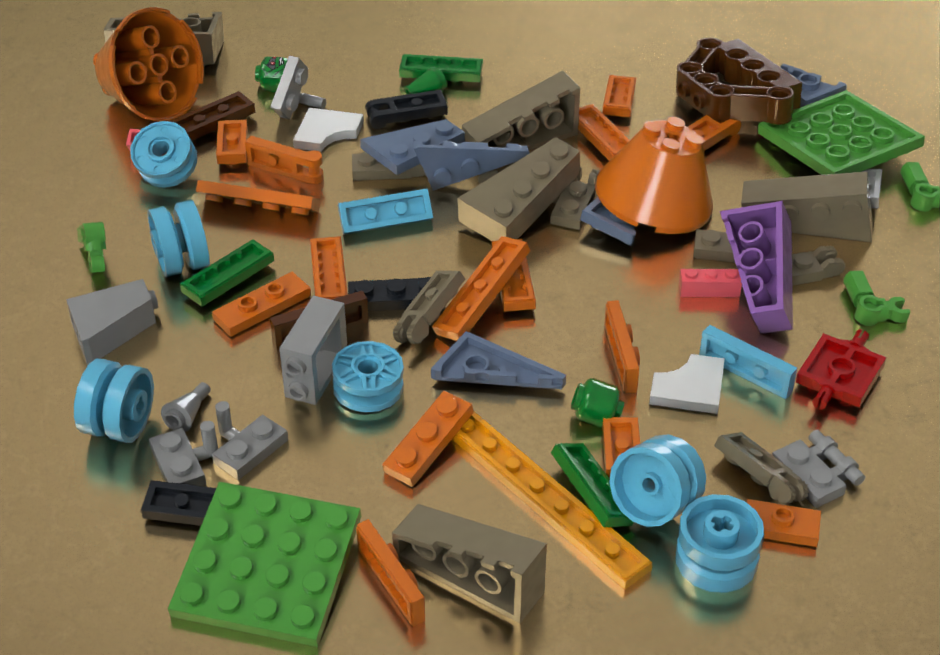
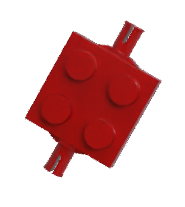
M863 329L857 330L850 341L823 333L797 373L796 383L818 391V394L812 401L816 408L820 404L819 409H825L832 397L859 408L883 370L887 358L870 351L864 346L869 339L867 331H864L862 334Z

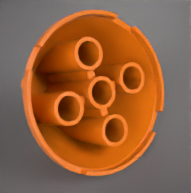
M143 8L129 14L122 20L101 50L93 58L96 76L103 92L115 98L137 116L153 122L170 121L187 113L197 100L195 95L199 84H203V56L195 34L184 20H179L170 14L169 10L163 8Z
M669 117L667 121L645 122L643 128L599 171L595 185L599 200L612 214L635 227L638 226V223L656 227L655 232L664 234L688 233L701 228L709 221L713 211V199L703 150V137L686 127L685 121L678 117Z

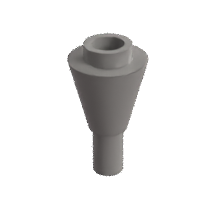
M201 382L192 392L162 407L161 416L167 427L172 430L183 428L184 432L190 429L201 401L211 391L207 383Z

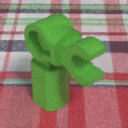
M906 162L902 166L900 174L910 195H912L911 206L923 212L929 211L932 208H939L940 187L929 184L919 162Z
M103 222L82 223L77 228L78 242L84 244V251H88L89 271L92 273L105 272L102 250L106 249Z
M863 270L849 271L845 275L843 283L854 307H857L854 314L857 322L865 326H873L877 322H885L887 319L898 323H904L908 320L911 311L910 309H902L905 302L904 298L893 297L886 301L885 298L875 297Z

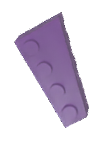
M783 201L720 211L748 307L760 333L792 330L791 220Z

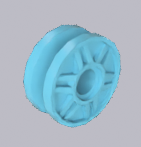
M154 122L142 128L134 137L130 147L131 160L142 178L156 187L166 188L182 183L194 172L198 161L197 150L186 130L174 122Z
M374 341L356 342L344 347L336 354L333 360L334 396L345 407L364 413L379 412L391 407L400 399L404 389V366L402 357L394 348Z

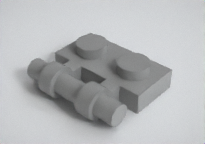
M814 430L808 437L815 445L811 448L800 439L772 452L775 458L793 470V473L808 484L807 487L810 493H808L806 499L815 508L844 495L846 484L843 481L849 479L855 486H858L866 478L858 469L859 464L851 456L846 457L838 449V444L830 436H824L819 430ZM828 458L835 467L829 468L823 460Z

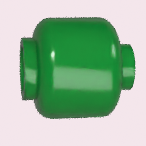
M590 378L584 384H578L571 402V409L575 410L577 420L602 428L603 418L621 417L625 402L619 400L620 391L617 386Z

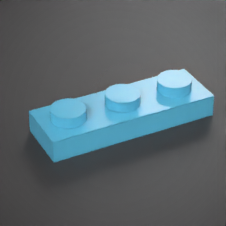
M428 188L343 202L337 205L343 235L433 219Z
M709 325L702 332L699 355L725 358L724 369L784 399L791 395L797 367L712 325Z

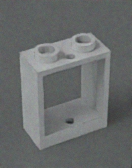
M313 295L280 346L284 394L286 398L316 405L333 378V360L336 354L347 346L345 306L343 302Z

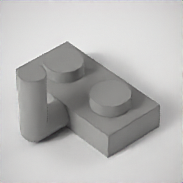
M289 56L270 107L280 117L291 119L292 113L297 109L299 103L324 109L326 106L325 98L301 92L302 86L307 82L309 68L300 58Z
M220 401L215 405L219 433L228 442L212 453L213 463L237 480H240L288 441V431L263 414L240 432L232 426L229 403Z
M212 421L201 423L200 430L203 446L192 449L183 428L149 438L150 448L165 482L195 486L206 485L205 474L199 461L211 458L212 453L218 450L215 425Z

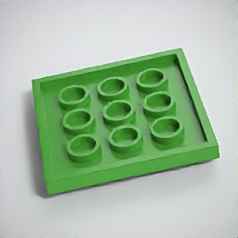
M847 90L793 110L792 120L786 124L758 123V134L821 175L862 172L923 147L925 136Z
M219 481L169 604L168 612L170 617L318 647L357 532V524L360 523L362 517L361 509Z

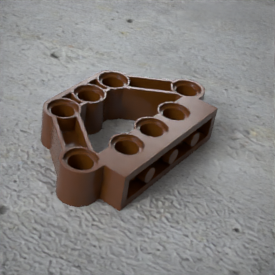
M702 38L697 41L696 49L686 61L677 65V95L704 116L708 115L717 122L733 119L781 125L792 120L793 109L800 108L802 82L739 39L723 42L717 38ZM720 72L724 75L726 82L737 84L738 86L721 84L718 81L719 77L715 73Z

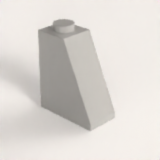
M143 279L66 299L71 323L87 365L96 358L101 359L155 324L154 309L159 308L154 290L148 291Z

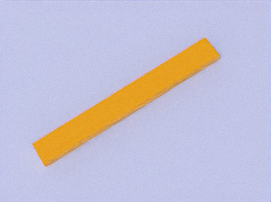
M475 411L453 437L452 440L621 588L627 589L652 571V561L612 527H603L595 514Z

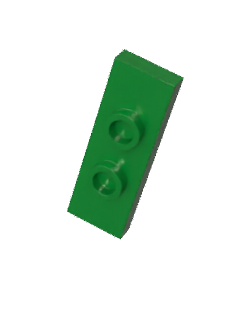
M403 54L399 68V77L417 79L428 69L432 68L434 70L439 68L446 80L450 82H481L483 59Z
M252 239L180 283L181 292L202 307L274 262V253Z
M584 443L555 444L551 451L552 456L602 526H632L634 522L620 511L612 497L609 477Z

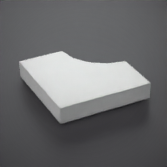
M309 107L293 139V146L296 149L322 152L327 145L334 141L357 139L364 123L363 114Z
M691 354L688 362L677 370L654 372L649 404L718 414L725 358Z

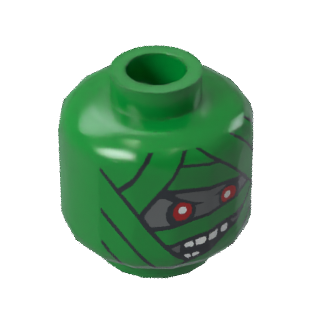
M267 56L262 60L261 65L256 66L255 80L260 82V86L264 91L276 92L288 58Z

